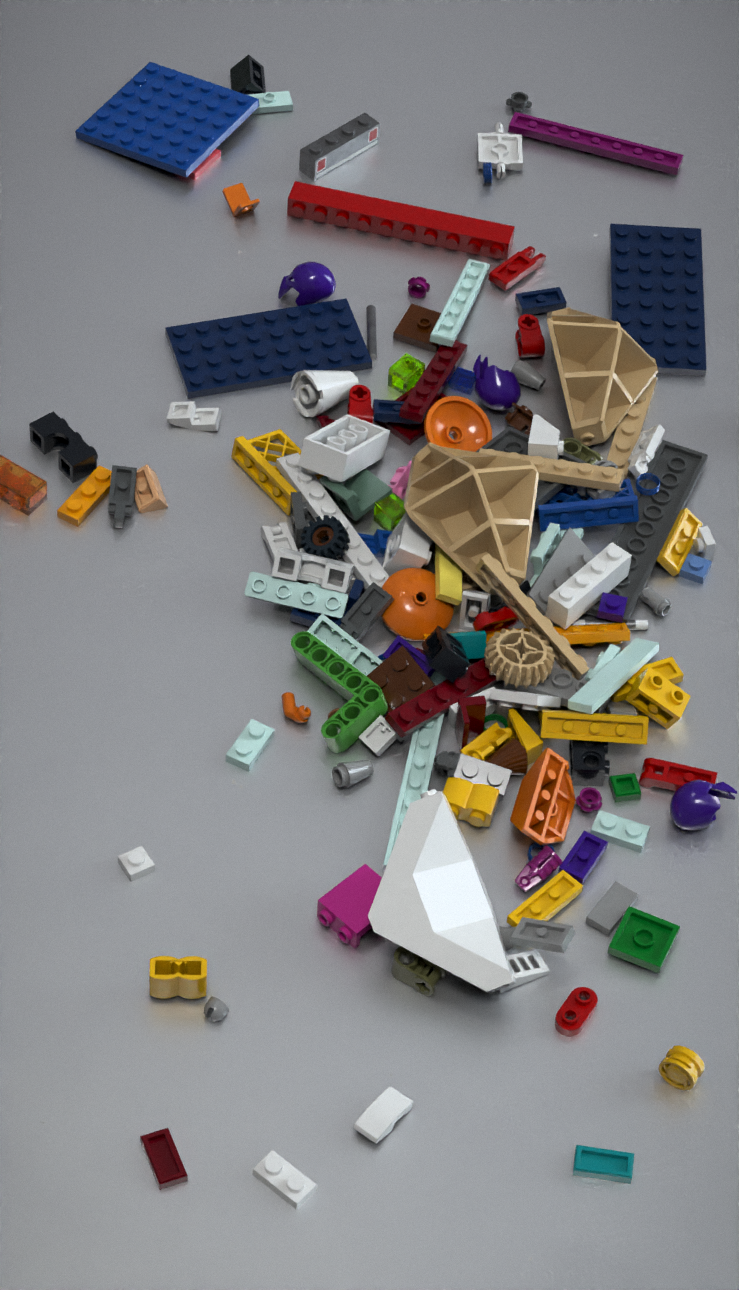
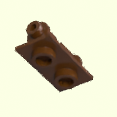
M513 402L514 412H509L505 416V421H507V425L520 432L525 427H528L524 433L530 436L533 412L524 405L520 407Z

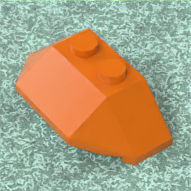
M548 747L544 749L522 779L510 821L522 833L540 845L556 844L564 841L576 801L572 780L568 773V761Z

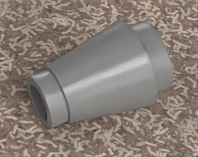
M519 359L510 371L516 375L520 384L538 391L546 381V378L526 360L523 362Z
M369 760L340 762L337 766L333 767L332 777L338 787L348 788L373 775V765Z

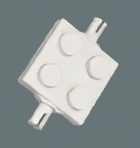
M496 123L494 125L495 132L478 133L477 135L478 168L483 169L484 162L485 166L486 162H491L492 169L497 171V178L500 179L501 174V179L506 177L505 170L523 169L522 134L505 133L504 125L500 123L499 128V123Z

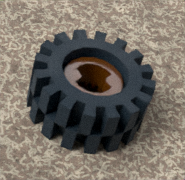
M324 515L323 520L320 516L315 517L317 520L315 523L310 520L308 522L310 527L305 526L303 528L305 533H301L300 536L302 539L301 545L306 553L338 560V555L343 557L345 555L343 549L348 550L349 546L347 543H350V538L342 523L336 517L332 516L329 518L328 515ZM325 536H328L329 540L327 542L322 543L320 541V539L322 540V537L325 538Z

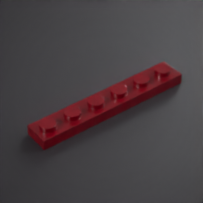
M455 340L453 347L441 344L401 406L399 417L419 423L424 421L428 410L436 402L465 356L467 344L460 343Z
M483 658L469 666L467 672L462 677H458L453 683L448 679L389 712L385 720L403 738L448 712L450 705L457 703L459 698L471 697L499 681H496V675H489V669L485 667V660Z

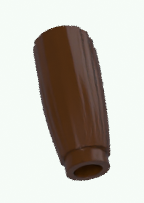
M515 738L508 740L484 760L512 770L511 775L525 776L527 773L528 757L526 750Z

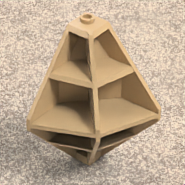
M570 307L548 312L547 323L574 438L585 446L606 442L657 375L656 360L644 351L621 327L619 322L573 310Z
M429 442L412 458L403 505L409 517L486 593L499 596L475 569L480 559L487 553L497 559L506 574L514 578L518 584H521L526 579L539 472L533 462L442 447Z

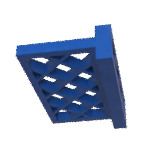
M623 479L620 487L624 488L623 490H619L611 498L594 499L587 492L585 496L577 493V488L573 489L570 485H567L543 505H538L536 511L540 532L546 531L550 523L560 524L561 530L568 529L569 527L580 528L639 522L637 495H634L630 479Z

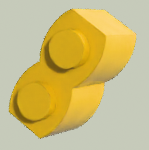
M448 777L443 793L446 795L456 820H465L476 827H490L499 802L500 790L489 785L473 784L465 779Z
M158 956L150 959V996L161 999L175 996L197 999L206 996L207 959L197 956H188L180 959L170 956Z

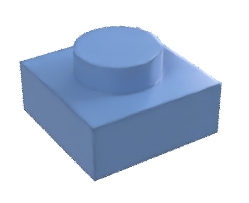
M688 553L680 569L679 576L703 584L711 568L712 561Z

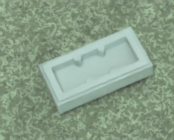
M289 91L248 94L259 99V107L252 114L293 111V103Z

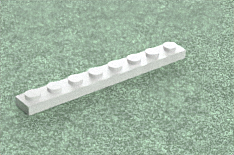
M299 453L277 458L275 466L286 481L297 492H301L302 502H307V509L317 522L315 517L320 516L323 520L324 515H328L329 518L332 516L336 517L342 523L350 538V543H347L349 548L348 550L343 549L345 555L342 558L346 563L355 564L353 573L358 580L364 582V588L367 590L373 582L382 588L390 576L316 476L309 473L306 468L298 466Z

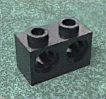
M438 625L422 643V647L429 666L453 683L458 677H462L467 672L470 663L462 643Z
M569 740L570 777L573 786L603 787L604 776H609L610 762L605 760V755H608V742Z

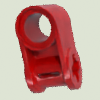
M531 314L520 316L518 319L519 330L515 334L519 357H544L545 340L542 336L538 319Z
M364 385L351 387L347 414L373 424L370 389Z

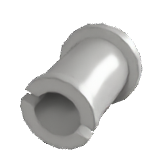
M651 587L643 589L640 600L653 608L656 615L665 616L670 612L672 608L670 599L667 597L663 598L652 590Z

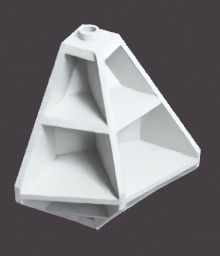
M436 789L424 792L420 795L421 799L409 804L368 914L372 929L375 933L488 993L516 984L491 900L446 795L442 791L437 792Z

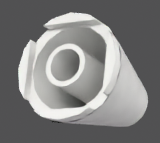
M302 370L296 372L291 381V390H295L296 396L292 398L293 403L302 416L316 417L349 398L351 387L359 385V380L351 371Z

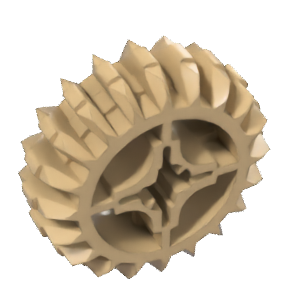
M512 626L509 631L503 628L500 633L495 632L494 636L487 642L484 652L485 667L489 669V675H496V681H505V686L509 683L514 684L515 688L522 685L527 689L529 685L536 687L538 683H544L549 674H551L555 661L553 648L549 646V641L543 640L542 634L534 635L533 630L530 632L524 631L523 627L520 630H516Z

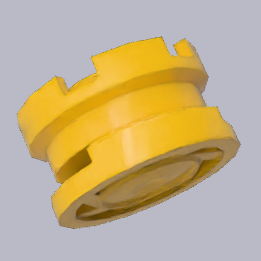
M678 1045L669 1049L666 1058L659 1064L658 1070L662 1078L671 1086L680 1090H690L695 1086L697 1078L704 1072L705 1066L702 1059L694 1051Z

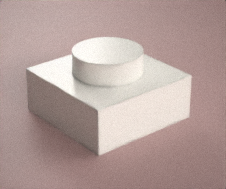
M708 526L698 527L697 537L693 542L694 549L702 558L713 561L716 542Z
M143 846L118 856V863L130 882L155 872V864Z

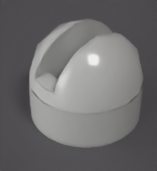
M213 996L204 1007L205 1017H211L213 1022L220 1021L229 1012L227 1005Z

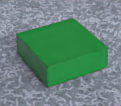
M635 773L609 776L608 783L615 803L641 799V790Z

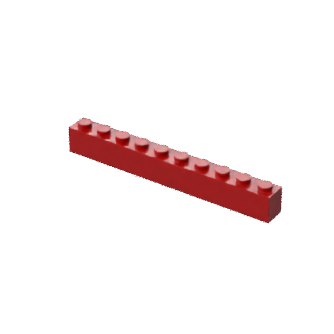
M297 181L294 182L288 196L287 216L504 261L508 260L513 245L515 226Z

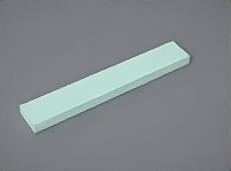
M468 259L430 335V342L453 347L490 271V264Z
M635 638L568 700V709L590 715L593 714L659 651V643Z

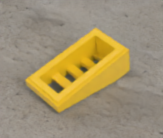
M512 707L508 709L507 716L508 728L513 732L511 738L517 739L525 748L528 765H530L541 755L543 741Z

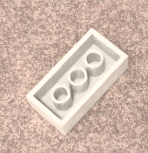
M347 414L304 438L298 466L306 468L309 473L327 476L332 482H343L384 458L390 430Z

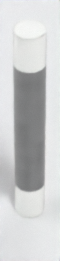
M577 619L571 626L621 622ZM648 620L627 621L626 625L629 630H648Z

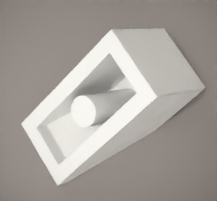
M533 415L528 441V455L558 460L559 455L563 456L564 441H560V430L539 415Z
M467 589L463 591L459 629L475 631L472 625L475 617L482 612H489L491 594Z

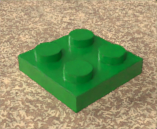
M629 906L608 947L607 953L660 973L677 938L680 926Z

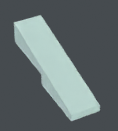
M323 613L307 631L365 676L383 662Z

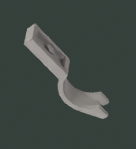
M525 917L521 918L517 927L507 928L499 926L506 951L513 948L514 945L564 953L575 935L573 925Z

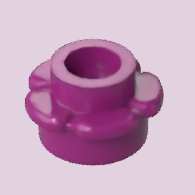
M412 277L408 281V292L414 298H422L430 290L429 283L423 277Z
M584 788L581 790L580 795L576 797V804L585 812L597 811L602 806L601 794L595 788Z

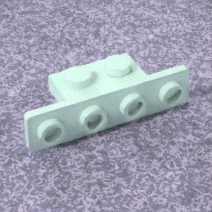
M550 523L547 530L542 532L537 548H534L531 552L530 561L533 563L534 576L529 583L530 587L542 572V568L550 559L553 550L567 530H560V524ZM571 528L582 539L584 529Z
M253 571L250 572L244 592L246 597L320 615L323 613L325 616L337 619L344 617L349 598L347 594L324 589L315 583L303 584L298 581L282 579Z

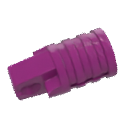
M545 845L526 864L514 882L524 893H527L541 882H544L563 862L550 847Z

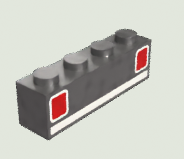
M363 113L300 149L299 171L313 181H316L379 144L380 123L367 113Z

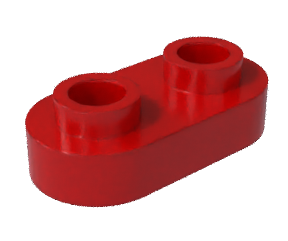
M507 606L499 609L497 612L489 613L485 611L478 614L472 625L475 631H485L488 634L500 631L503 628L508 629L520 620Z
M587 987L574 989L560 1007L555 1017V1028L560 1034L571 1037L579 1034L597 1007L598 998L592 989Z

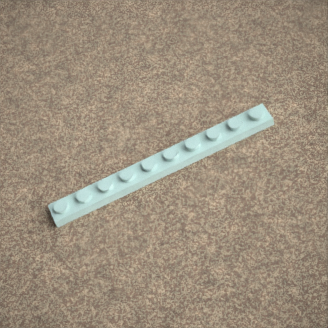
M437 671L430 677L435 685L447 680ZM445 713L413 731L383 863V872L387 866L409 804L421 799L420 795L429 789Z

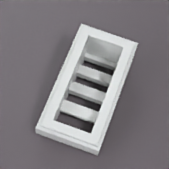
M537 949L508 956L516 984L500 989L499 992H505L550 973L549 968ZM534 960L539 968L534 969L530 961ZM525 963L528 970L525 971L521 964ZM513 967H516V968H517V970H518L517 973H515V971L513 970Z

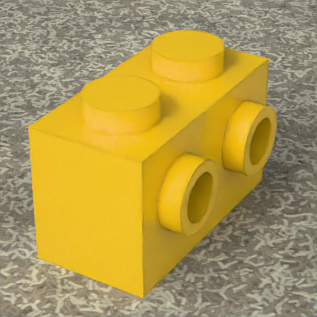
M648 667L635 679L626 701L666 729H669L681 718L691 696L664 678L660 673Z

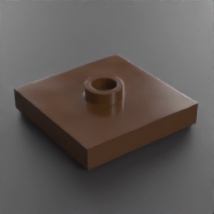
M411 304L393 332V338L437 352L441 344L430 342V335L441 313Z

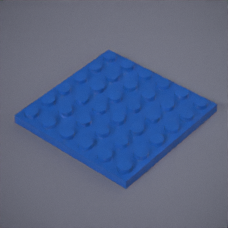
M149 62L85 121L75 133L77 139L187 178L259 107V99Z

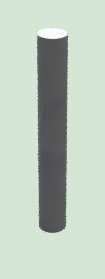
M369 305L366 308L367 350L371 359L376 360V308L373 305Z

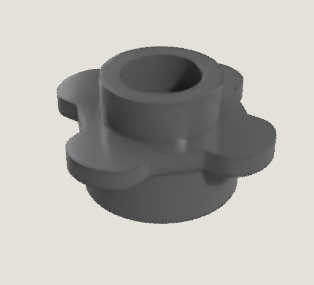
M515 92L511 95V99L506 100V104L511 106L514 112L520 113L526 108L532 107V102L528 101L527 94L523 92Z

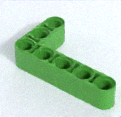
M307 631L298 632L292 637L291 646L299 663L348 700L321 728V733L328 749L334 753L343 752L380 715H385L388 710L387 701L382 689L311 633Z

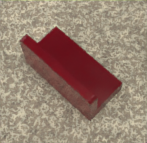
M485 695L458 699L455 735L459 750L467 745L468 738H476L483 732L487 705Z

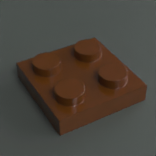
M401 646L367 675L369 679L382 689L389 712L436 686L404 646Z

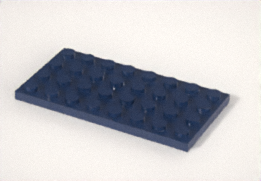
M610 224L611 320L619 322L621 327L644 351L656 360L658 374L705 376L706 343L701 229Z
M347 298L165 327V335L188 399L288 383L292 381V377L296 372L302 370L354 372L372 369V359Z

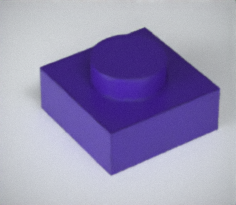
M603 592L597 617L622 623L628 597Z

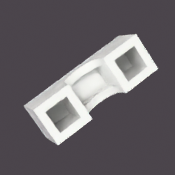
M280 547L276 551L271 576L292 581H310L320 584L322 588L346 593L350 588L355 564Z

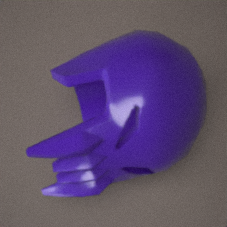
M305 262L297 265L290 275L283 277L278 298L281 299L291 288H294L299 292L295 300L298 306L319 303L329 298L335 292L336 281L329 268L323 264Z
M479 355L475 361L473 371L476 375L474 390L480 402L495 411H505L512 408V403L517 404L521 396V388L516 375L509 370L504 371L495 365L488 367V357H485L483 362H481V355Z
M700 779L683 784L674 793L670 803V815L675 825L682 830L694 831L707 828L716 820L715 813L721 807L719 798L735 800L731 793L737 794V791L724 782L714 784Z

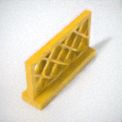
M281 429L249 440L244 436L235 438L231 457L289 516L291 492L297 491L286 481L277 467L271 465L268 461L276 462V459L284 457L285 453L290 455L299 453L300 455L301 449ZM279 439L284 445L271 443L270 441ZM254 447L264 448L265 451H257ZM268 449H269V450L281 452L282 455H281V456H278V455L270 454V453H267V451H268ZM314 474L318 480L322 476H324L321 474Z
M538 710L541 738L647 745L648 716L593 713L590 715L569 710Z

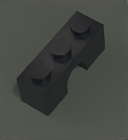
M54 411L29 424L30 441L44 455L54 450H61L58 452L59 470L72 483L90 475L97 468L98 454L96 450L84 442L78 432H74L68 426L66 420L60 418Z

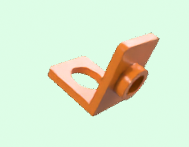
M243 183L222 190L234 217L254 211L260 203L259 199L250 200Z

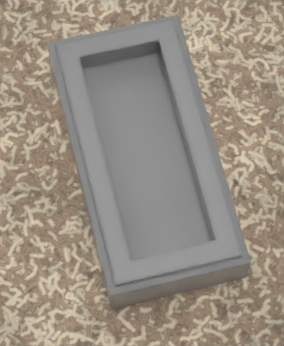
M609 701L605 708L607 714L637 716L634 706L630 703Z
M615 881L588 914L585 923L609 936L623 919L628 907H633L637 902L639 894Z

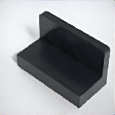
M249 54L230 69L232 90L244 93L246 90L253 94L266 93L264 66Z

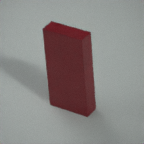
M168 1128L140 1136V1143L159 1190L188 1181V1175Z

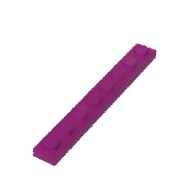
M518 112L514 113L508 128V132L522 134V136L554 143L674 175L678 174L683 162L684 155Z

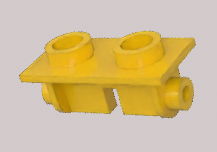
M495 722L459 751L462 754L484 761L510 740L513 732L508 727L505 729L500 728L498 723Z

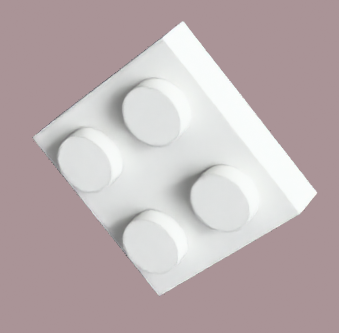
M491 689L490 699L500 700L499 706L518 707L526 710H550V707L560 708L561 697L521 691Z

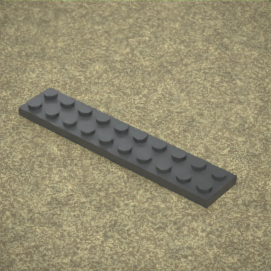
M662 440L646 472L654 474L660 479L659 491L654 495H643L636 491L639 522L620 523L610 542H613L632 555L628 576L609 592V594L628 597L622 621L626 624L630 620L642 595L641 592L645 589L657 565V558L680 510L684 509L707 463V454ZM644 479L640 483V486L645 489H654L658 486L650 479ZM601 599L585 613L597 617Z

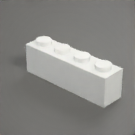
M613 542L610 543L548 596L546 617L566 630L601 599L603 592L609 593L628 576L632 555Z

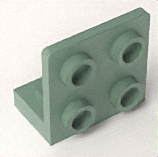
M363 469L344 484L342 482H332L327 476H322L319 479L336 505L355 521L393 493L390 486L367 469Z

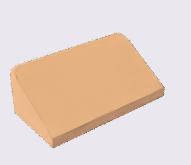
M147 464L138 469L136 473L134 499L140 513L168 507L158 477Z

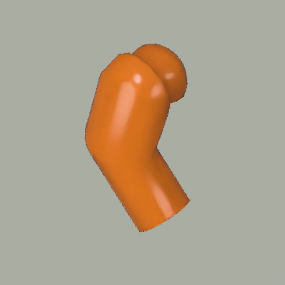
M286 692L282 694L284 715L299 724L307 722L311 716L310 709L308 707L305 708L304 705L297 707L293 693Z

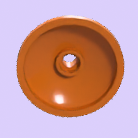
M460 396L444 397L434 403L426 414L424 432L428 443L476 452L492 440V428L488 417L476 403Z
M406 568L392 574L382 586V589L389 593L394 600L383 612L381 618L385 625L397 636L399 635L409 641L421 642L423 641V634H431L438 625L444 630L449 625L453 616L454 604L436 599L434 573L421 568ZM416 596H422L424 601H418Z

